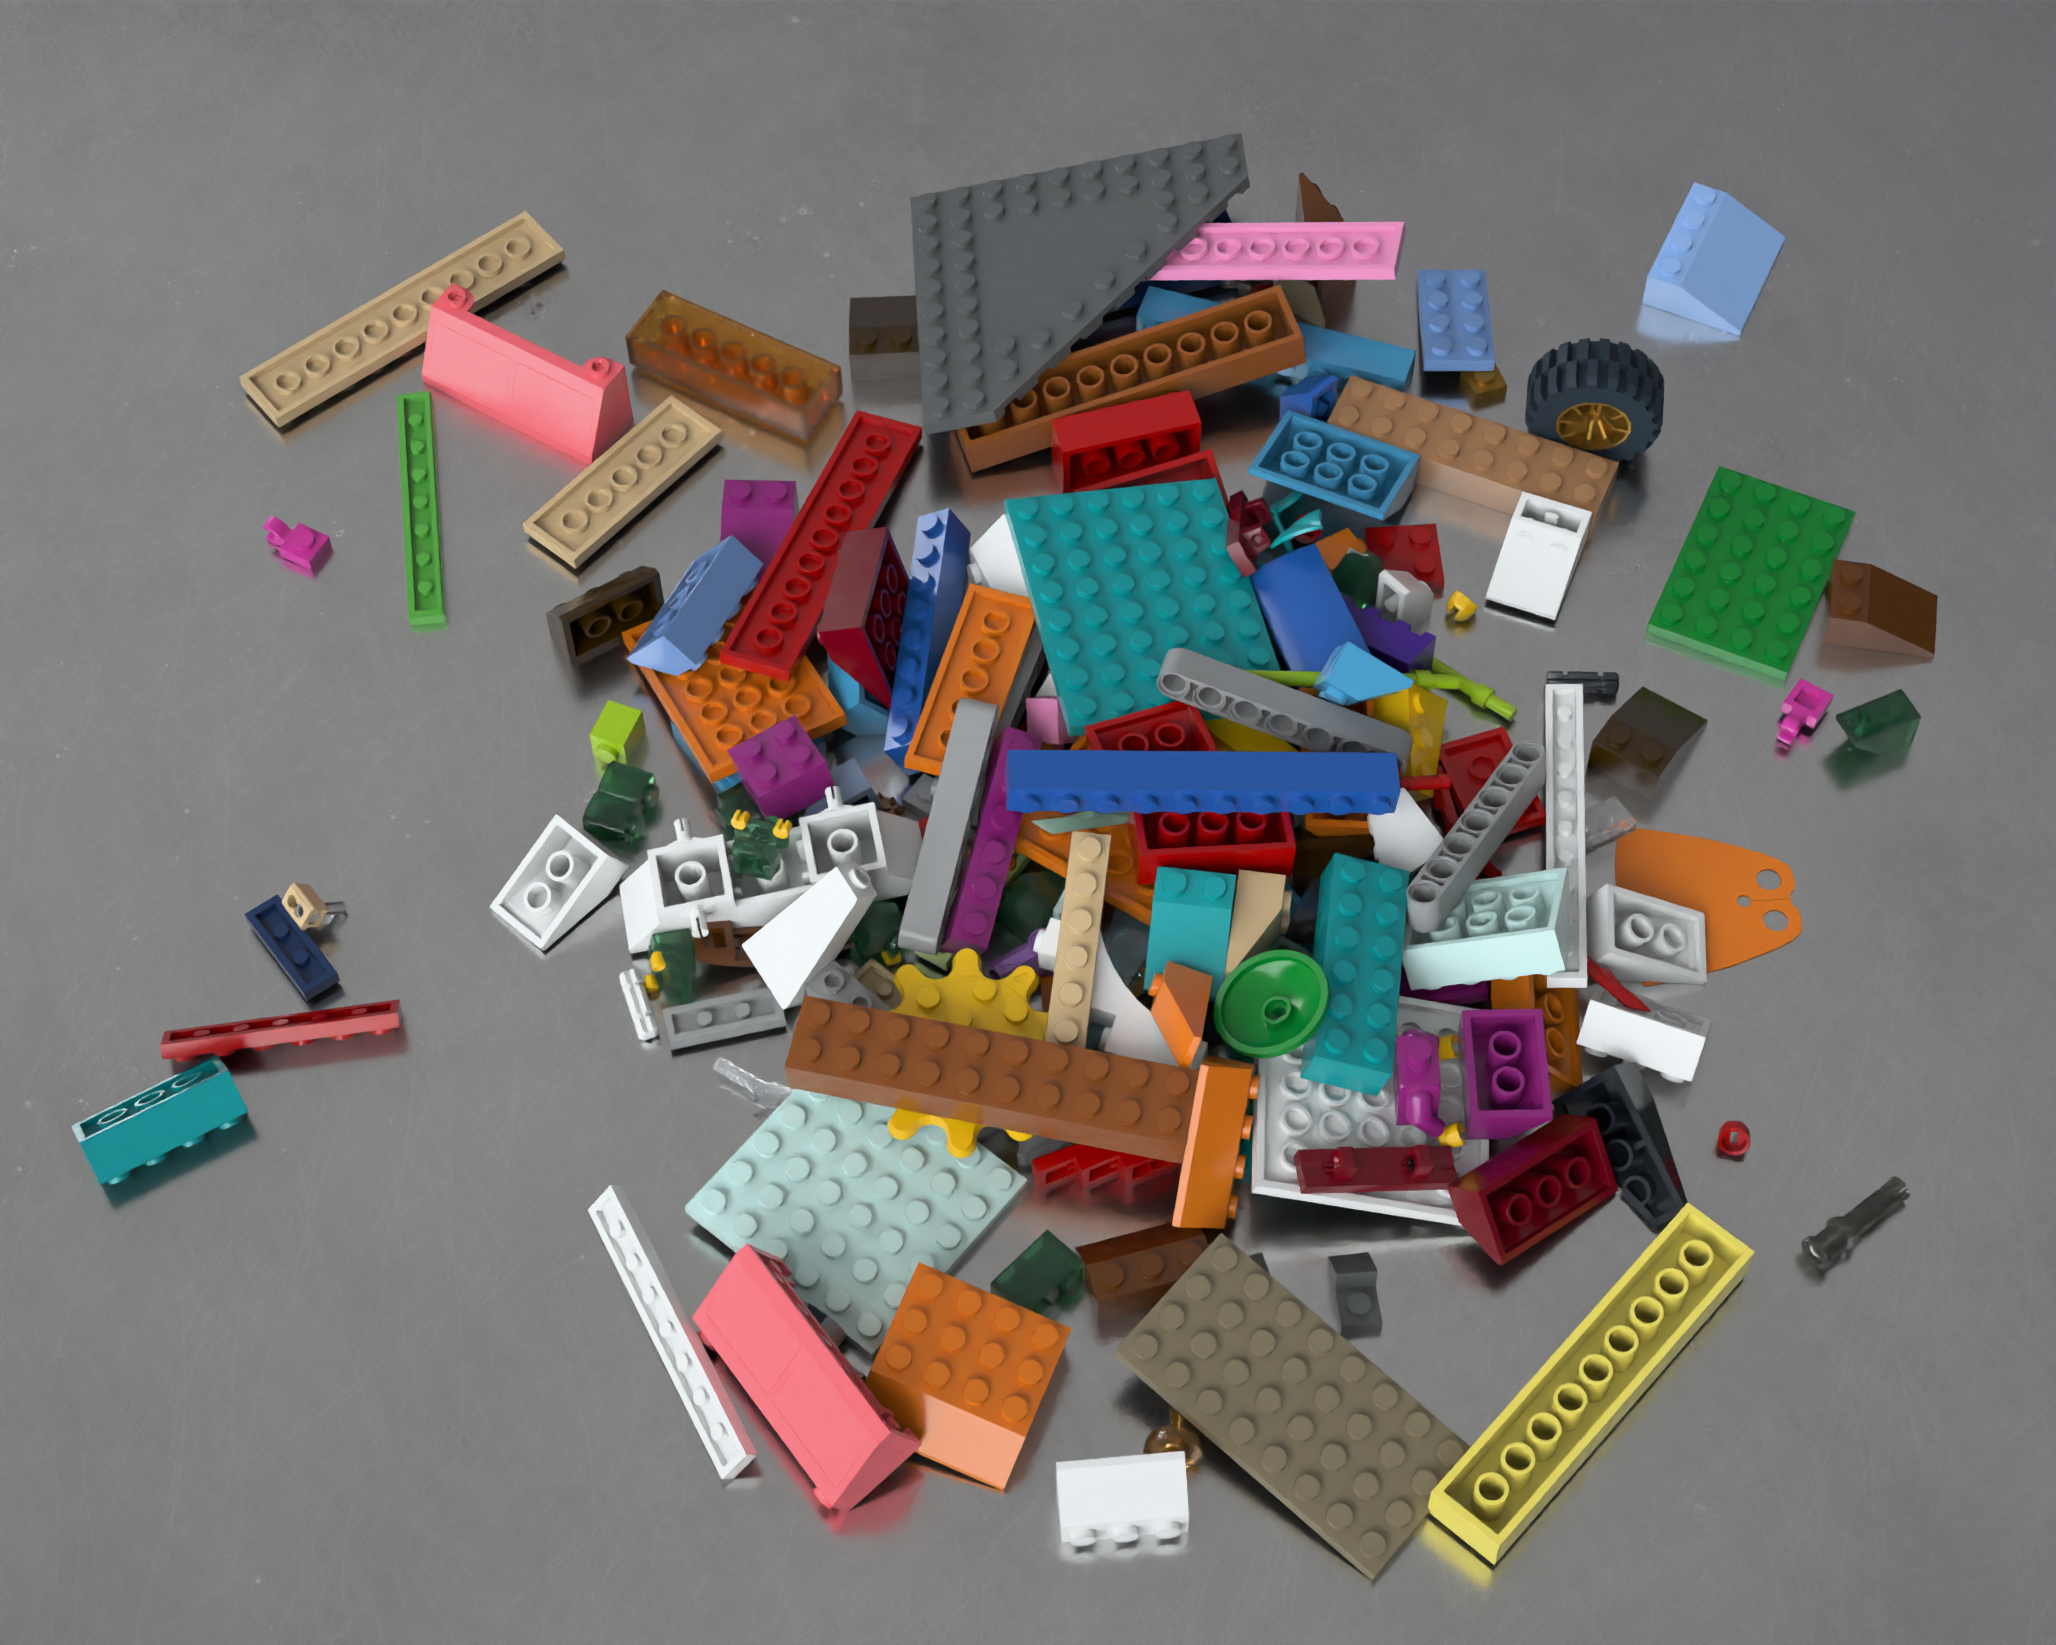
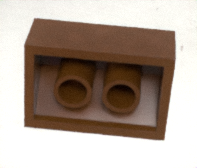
M1170 1222L1075 1247V1253L1097 1322L1153 1308L1209 1247L1203 1231L1200 1228L1175 1227Z

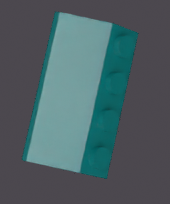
M213 1056L71 1127L100 1185L107 1181L109 1184H115L131 1175L130 1170L144 1163L146 1166H151L161 1162L168 1157V1151L180 1145L187 1148L201 1142L205 1138L204 1133L217 1127L222 1130L234 1126L242 1120L241 1115L249 1111L228 1069L219 1056Z

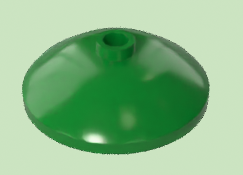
M1272 950L1255 955L1237 966L1222 983L1215 999L1213 1012L1217 1031L1231 1049L1244 1056L1272 1058L1287 1054L1306 1043L1324 1022L1331 999L1328 979L1321 967L1312 958L1297 951Z

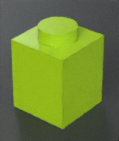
M608 700L589 734L594 756L607 763L616 762L628 766L646 733L642 711Z

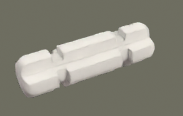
M637 969L623 971L619 976L620 983L625 993L638 1037L644 1041L655 1038L659 1034L658 1025L645 987L643 986L640 972Z

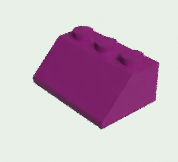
M1542 1009L1462 1010L1458 1028V1043L1466 1139H1508L1551 1121L1553 1115Z

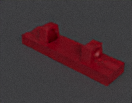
M1241 490L1230 496L1226 549L1241 575L1245 578L1257 571L1258 554L1271 545V538L1264 525L1273 519V513L1263 497L1248 502L1247 496Z
M1429 1144L1414 1145L1413 1147L1353 1148L1348 1146L1337 1147L1336 1149L1298 1150L1294 1155L1301 1194L1448 1190L1447 1185L1458 1179L1451 1146H1430ZM1408 1161H1411L1412 1163V1174H1410Z

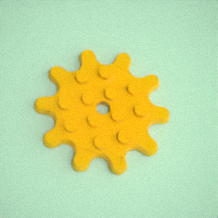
M969 948L961 949L953 957L951 973L944 978H927L917 967L910 964L901 966L894 975V984L901 993L902 1002L896 1009L890 1010V1012L1045 1041L1049 1012L1036 1011L1030 1005L1031 995L1039 985V976L1033 968L1023 965L1016 968L1011 975L1004 979H989L982 973L981 957L977 952ZM896 1109L888 1121L889 1133L898 1140L910 1139L925 1125L931 1124L941 1127L946 1133L947 1150L952 1156L960 1159L967 1158L974 1153L977 1146L978 1133L982 1128L986 1127L984 1125L902 1109ZM1005 1130L1016 1141H1026L1034 1136Z

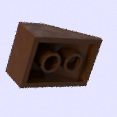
M1834 559L1826 585L1822 644L1934 658L1938 595L1872 564Z

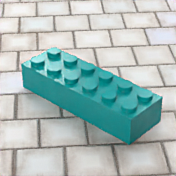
M1334 853L1321 874L1312 959L1321 967L1328 979L1331 999L1327 1016L1321 1027L1303 1044L1300 1078L1377 1096L1392 1076L1407 908L1406 891L1409 884L1410 871Z

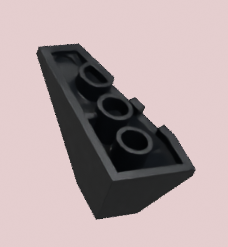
M1636 1062L1613 1065L1551 1101L1558 1116L1565 1113L1596 1118L1616 1183L1622 1189L1621 1193L1654 1228L1672 1220L1688 1203L1655 1100Z

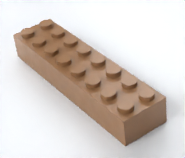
M1353 375L1347 381L1327 421L1328 424L1421 455L1415 480L1416 484L1512 516L1522 492L1590 511L1592 516L1587 537L1588 541H1591L1612 495L1619 462Z

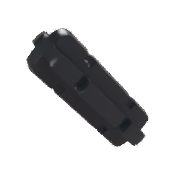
M1549 671L1546 674L1545 684H1583V693L1597 694V690H1602V694H1616L1619 689V676L1616 672H1603V676H1598V672L1567 671V675H1563L1562 671Z

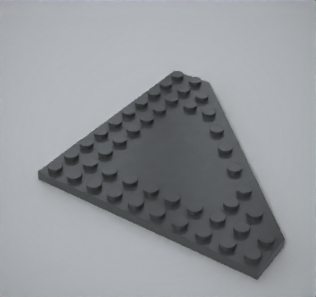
M1242 134L1224 135L1204 141L1188 142L1168 148H1157L1152 151L1132 155H1122L1101 161H1090L1085 164L1065 168L1059 167L1049 171L1023 174L1018 177L998 181L992 180L982 184L956 187L951 190L910 197L923 425L926 435L997 422L1006 413L1005 407L1014 398L1019 400L1023 398L1039 383L1037 377L1047 368L1053 370L1071 353L1070 347L1079 338L1085 340L1103 323L1102 317L1112 308L1119 309L1135 294V286L1143 279L1149 281L1166 265V258L1174 250L1180 252L1197 236V229L1206 221L1211 223L1228 208L1227 201L1236 193L1242 195L1250 187Z

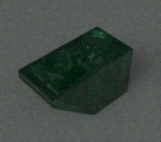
M1899 689L1836 715L1835 719L1855 747L1881 755L1913 742L1921 715L1904 691Z
M1052 870L1022 874L1006 882L995 922L1020 941L1030 937L1031 933L1039 928H1047L1051 917L1049 914L1065 889L1066 878Z

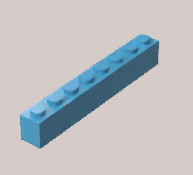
M1149 286L1136 316V332L1223 303ZM1297 322L1304 339L1306 363L1276 372L1282 376H1291L1299 379L1334 375L1338 378L1337 388L1344 389L1350 376L1353 375L1407 393L1414 373L1416 350Z

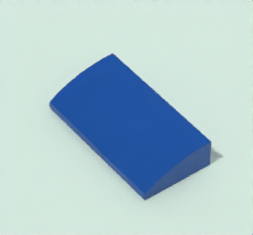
M1315 543L1280 556L1249 575L1262 617L1289 671L1321 672L1333 650L1348 641L1370 654ZM1296 686L1297 689L1299 687L1312 688L1311 686Z

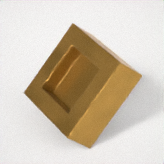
M1496 363L1494 364V371H1461L1460 379L1474 404L1506 395L1507 384Z

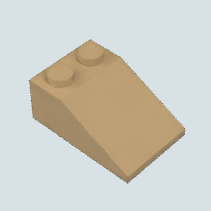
M1239 870L1225 979L1237 966L1247 959L1263 952L1278 950L1280 934L1288 935L1292 891L1285 890L1286 875Z

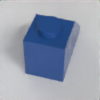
M1334 375L1306 377L1295 386L1291 385L1286 388L1280 397L1279 419L1283 418L1287 410H1291L1327 423L1336 405L1338 378Z

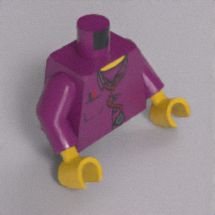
M1418 1028L1406 1029L1401 1036L1396 1037L1394 1049L1393 1085L1396 1125H1414L1429 1136L1438 1138L1440 1146H1451V1149L1466 1145V1142L1460 1135L1465 1132L1463 1125L1460 1122H1455L1445 1126V1122L1438 1117L1441 1089L1439 1061L1459 1058V1054L1454 1052L1452 1043L1458 1042V1037L1454 1034L1438 1037L1433 1033Z

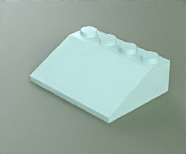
M1568 868L1474 880L1444 923L1432 932H1417L1411 929L1407 921L1404 932L1402 962L1411 990H1436L1448 985H1474L1486 980H1513L1519 976L1533 974L1551 975L1558 971L1566 970L1570 949Z

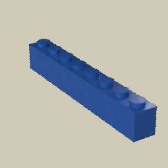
M950 508L919 516L884 746V752L906 775L921 772L905 768L904 759L962 603L971 533Z

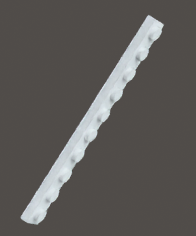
M1545 684L1546 870L1568 868L1570 949L1566 970L1547 975V988H1587L1583 684Z

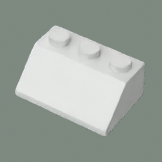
M1003 514L970 548L971 564L967 565L968 576L972 584L1029 598L1006 515Z
M1599 984L1590 999L1576 1044L1585 1046L1584 1050L1594 1056L1607 1057L1609 1054L1623 1059V1064L1636 1062L1639 1070H1645V1067L1660 1071V1075L1663 1078L1672 1082L1682 1083L1684 1080L1692 1082L1713 1020L1636 994L1634 995L1651 1012L1627 1008Z
M1184 1451L1056 1462V1496L1061 1543L1070 1542L1074 1546H1087L1100 1539L1113 1538L1116 1542H1130L1136 1540L1138 1536L1156 1535L1158 1538L1167 1539L1176 1537L1181 1532H1188L1189 1508Z

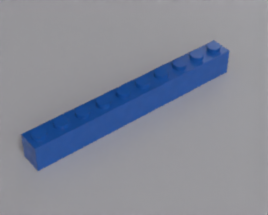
M1007 750L1005 767L1007 811H1020L1023 813L1035 811H1059L1061 813L1097 811L1107 814L1119 811L1138 812L1141 814L1152 812H1176L1179 814L1191 812H1215L1217 814L1253 812L1263 815L1270 812H1289L1297 815L1307 813H1332L1334 815L1370 813L1372 815L1395 813L1401 792L1396 753Z

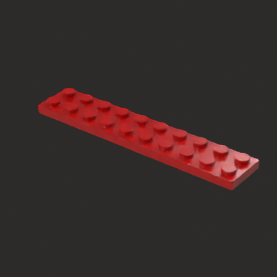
M858 410L855 412L721 649L720 663L790 682L817 632L818 623L822 620L824 600L830 592L831 575L836 570L838 550L842 548L846 532L873 529L923 437L922 427Z

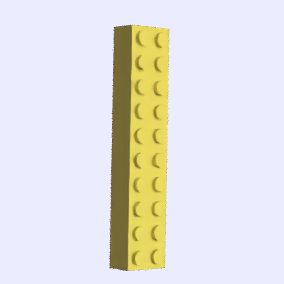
M1687 1203L1431 1491L1428 1504L1429 1513L1495 1565L1748 1273L1755 1251L1690 1203Z

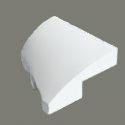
M1403 787L1400 789L1401 792L1395 813L1372 815L1369 813L1367 821L1370 834L1374 837L1375 841L1373 848L1375 861H1379V864L1410 871V880L1415 872L1425 865L1443 841V838Z

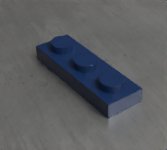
M278 894L244 914L248 924L307 1001L340 981L337 971L308 933L300 929L282 905V899Z

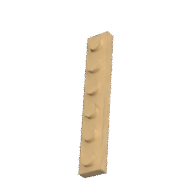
M1072 831L1045 1037L1047 1042L1086 1049L1111 849V835Z

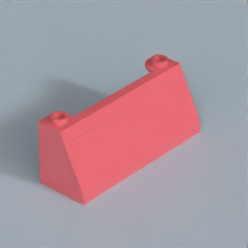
M452 282L431 306L422 367L423 382L591 465L613 445L634 420L625 366L607 357H595L588 360L581 367L470 313L469 311L474 306L472 293Z
M747 1243L734 1255L692 1316L695 1323L701 1329L697 1334L710 1350L718 1352L817 1486L813 1491L819 1501L829 1509L833 1507L849 1512L923 1444L911 1428L907 1427L903 1432L899 1431L901 1428L893 1419L895 1417L894 1413L879 1403L794 1291L795 1283L792 1279L788 1278L792 1272L783 1260Z

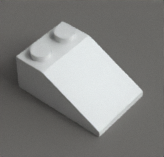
M556 814L490 905V908L537 947L545 951L609 895L629 865L578 824Z
M1608 883L1586 898L1587 955L1600 967L1611 970L1618 981L1701 985L1707 982L1705 915L1703 912Z

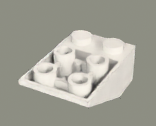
M1522 492L1512 516L1485 599L1555 620L1586 543L1592 512Z

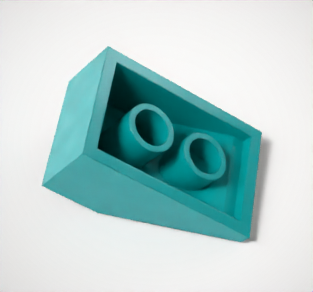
M1157 867L1143 993H1148L1155 972L1162 974L1169 960L1213 976L1209 1000L1215 1001L1217 993L1225 980L1236 896V875Z

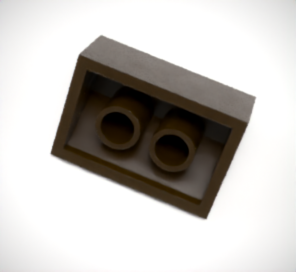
M642 565L632 571L620 574L617 578L599 587L591 588L585 594L567 603H561L553 610L547 612L546 617L550 635L569 663L573 664L623 639L622 632L653 620L664 604L660 574L656 568Z

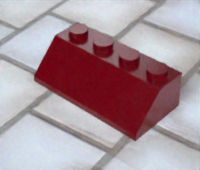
M1565 1113L1447 1185L1459 1223L1499 1265L1507 1263L1619 1191L1596 1118Z

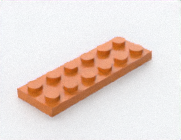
M970 583L904 759L905 768L936 776L940 775L957 705L961 697L999 705V715L992 741L993 745L1036 625L1035 616L1028 597Z

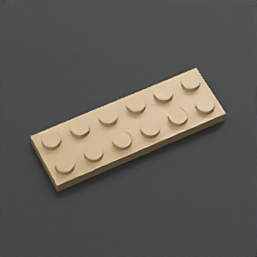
M670 395L523 523L524 532L576 569L722 441V430Z

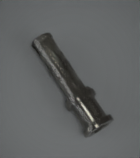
M1893 1176L1843 1217H1831L1826 1222V1227L1817 1235H1810L1803 1239L1801 1245L1808 1260L1819 1269H1828L1837 1255L1844 1250H1852L1857 1245L1859 1235L1902 1201L1910 1197L1909 1189H1905L1901 1193L1899 1192L1907 1185L1900 1178Z

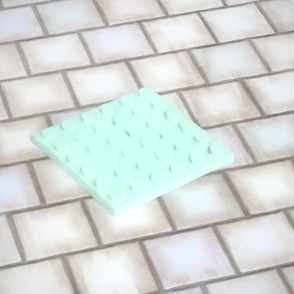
M795 1089L686 1204L685 1213L735 1253L748 1243L781 1258L792 1272L788 1278L792 1279L795 1283L793 1289L800 1299L815 1306L836 1321L846 1333L845 1340L872 1361L882 1345L918 1263L920 1262L945 1274H949L1027 1187L1028 1180L979 1142H977L976 1150L971 1156L962 1159L955 1158L947 1150L945 1131L937 1125H925L913 1137L907 1140L893 1138L888 1130V1121L897 1108Z

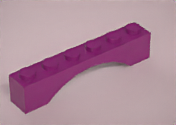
M1006 726L994 740L985 774L984 796L976 833L960 884L950 907L940 950L956 955L961 949L969 948L981 956L988 949L1023 812L1007 811L1005 767L1007 750H1040L1042 737Z

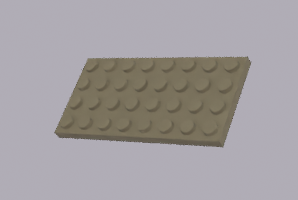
M1222 1233L1120 1343L1113 1353L1118 1360L1371 1581L1429 1513L1428 1504L1431 1491L1471 1447Z

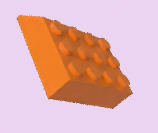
M919 1262L872 1364L865 1384L879 1403L894 1413L895 1417L893 1419L901 1428L899 1431L903 1432L907 1427L911 1428L923 1445L915 1453L1003 1491L1072 1328Z

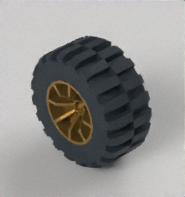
M1590 338L1580 339L1578 343L1574 344L1570 341L1563 343L1558 347V350L1553 348L1544 354L1532 367V372L1529 374L1525 424L1528 427V433L1619 463L1623 459L1627 461L1634 459L1639 455V451L1644 453L1661 433L1664 407L1663 375L1651 358L1648 359L1644 352L1638 348L1632 350L1629 344L1621 341L1616 344L1611 343L1610 339L1600 338V341H1590Z

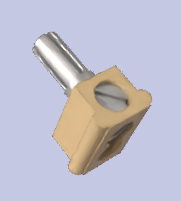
M297 882L290 885L282 900V905L302 931L309 927H319L325 915L343 914L346 910L343 901L322 902L309 884H298Z

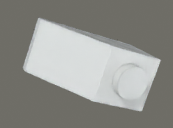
M1384 569L1379 573L1375 608L1381 611L1383 619L1392 623L1400 619L1411 624L1413 629L1431 616L1434 593H1432L1425 582L1418 581L1409 572Z

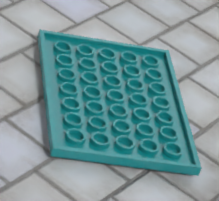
M1216 478L1005 499L1004 512L1069 737L1085 735L1084 726L1177 701L1163 695L1156 685L1165 655L1173 648L1188 649L1241 670L1280 671L1249 576L1243 578L1226 549L1229 516ZM1198 708L1204 721L1223 719V717Z

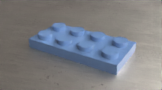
M1417 270L1416 282L1424 371H1494L1495 356L1486 270Z

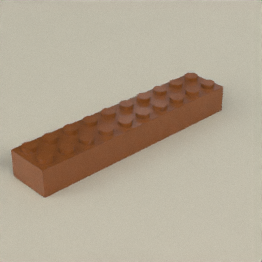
M1277 285L1070 353L1053 370L1047 368L1037 377L1039 383L1020 400L1014 398L1005 407L1006 413L997 422L956 429V432L973 473L1052 447V419L1061 418L1065 415L1089 412L1102 407L1126 404L1134 400L1163 396L1171 392L1177 393L1190 390L1194 400L1304 364L1306 359L1303 335L1281 286Z
M804 995L784 1067L789 1088L1183 1164L1199 1070Z

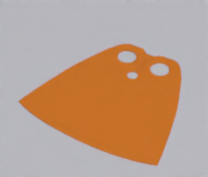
M1620 827L1615 854L1616 886L1703 912L1705 915L1707 973L1739 964L1789 943L1801 933L1802 921L1800 911L1793 906L1790 897L1791 892L1795 888L1794 876L1791 868L1784 862L1760 852L1711 839L1649 829ZM1762 870H1773L1780 876L1781 884L1776 889L1766 890L1758 885L1756 881L1757 874ZM1742 895L1749 897L1751 904L1747 907L1740 906L1737 902L1738 897ZM1772 910L1780 911L1787 916L1788 925L1781 931H1773L1765 926L1763 921L1764 915ZM1641 981L1644 987L1666 983Z

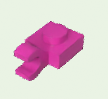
M270 516L263 525V529L270 531L266 536V540L275 545H280L281 557L309 570L315 567L331 546L329 536L301 523H298L294 530H292L279 518Z
M1800 678L1783 702L1781 711L1787 714V716L1781 723L1783 728L1777 735V738L1790 745L1799 733L1803 723L1814 728L1831 705L1834 695Z

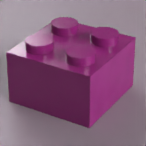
M795 715L727 750L739 779L769 826L776 824L779 819H785L826 797V788L831 787V791L834 793L833 786L835 784L827 763Z

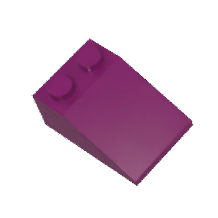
M724 480L720 542L732 535L763 563V566L756 575L759 579L758 584L798 515L799 504L796 481Z

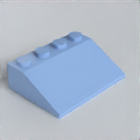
M1694 182L1647 276L1642 304L1740 336L1786 237L1728 193Z

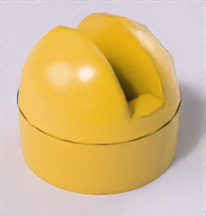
M1458 590L1452 593L1446 603L1448 615L1458 610L1455 616L1456 621L1467 620L1479 608Z

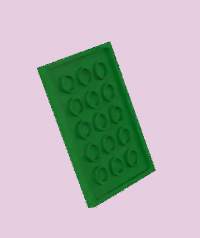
M1719 466L1648 622L1646 633L1786 681L1826 587L1833 561L1840 554L1856 512Z

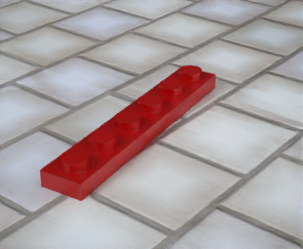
M400 999L165 1031L160 1043L162 1059L174 1058L177 1062H185L195 1059L198 1055L214 1053L215 1056H227L237 1052V1049L253 1047L255 1051H265L274 1048L277 1044L288 1042L301 1046L313 1043L317 1038L332 1037L333 1040H345L353 1037L355 1033L371 1031V1034L374 1035L392 1032L394 1028L400 1027L402 1017Z

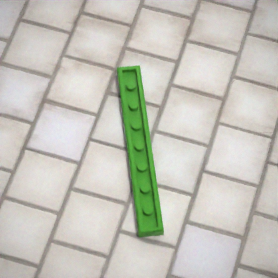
M431 391L399 394L396 396L408 619L410 626L447 622L433 396Z

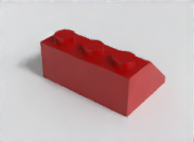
M1180 701L1084 726L1089 750L1218 751L1198 708Z

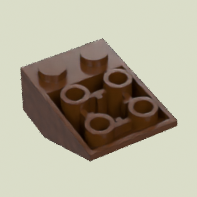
M1303 172L1300 173L1298 176L1295 222H1345L1338 208L1333 204L1331 205L1322 195L1319 186L1316 183H1312ZM1305 280L1315 287L1316 294L1320 300H1324L1356 283V280Z

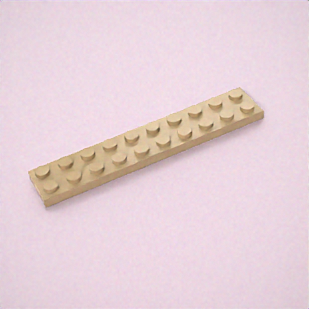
M524 211L239 377L241 386L278 427H281L427 340L431 306L452 282L472 293L474 306L469 312L473 314L565 260L564 249Z

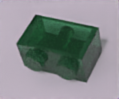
M1047 1229L990 1283L991 1294L1049 1318L1054 1311V1305L1064 1295L1066 1297L1072 1296L1083 1282V1260Z

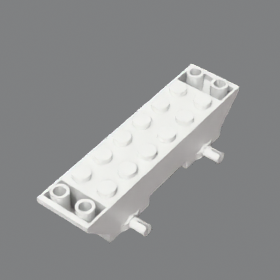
M833 786L835 799H833L831 787L825 789L828 808L818 814L800 817V826L791 828L785 839L776 837L773 832L725 842L723 834L707 838L692 837L690 820L682 818L683 831L680 819H677L674 822L677 841L664 847L647 850L648 860L619 885L630 954L693 941V937L701 938L699 924L702 935L705 937L709 934L707 922L730 920L732 928L764 926L835 867L857 862L870 876L871 885L877 892L873 902L909 895L922 845L918 821L876 810L874 802L856 806L843 805L841 788L838 786Z

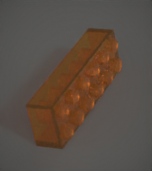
M665 290L659 293L625 336L630 364L805 441L809 440L843 394L841 366Z

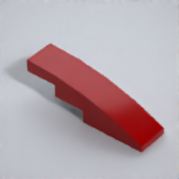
M1076 1144L1032 1159V1179L1039 1191L1073 1176H1076L1082 1189L1115 1174H1119L1124 1185L1127 1186L1179 1163Z

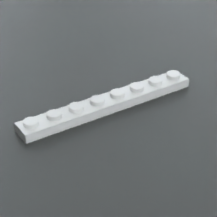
M610 1185L592 1204L588 1212L721 1479H734L758 1453L623 1186Z

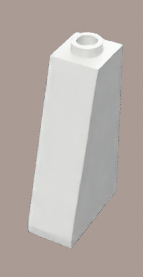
M857 862L835 867L742 944L743 949L783 1010L802 1004L804 995H807L806 984L830 962L835 960L877 896V892L871 885L870 876Z

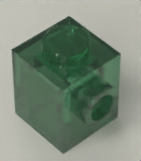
M1349 548L1331 576L1339 592L1353 598L1357 607L1361 609L1368 606L1372 607L1376 601L1379 573L1384 570L1382 567L1384 561L1369 550L1362 554Z

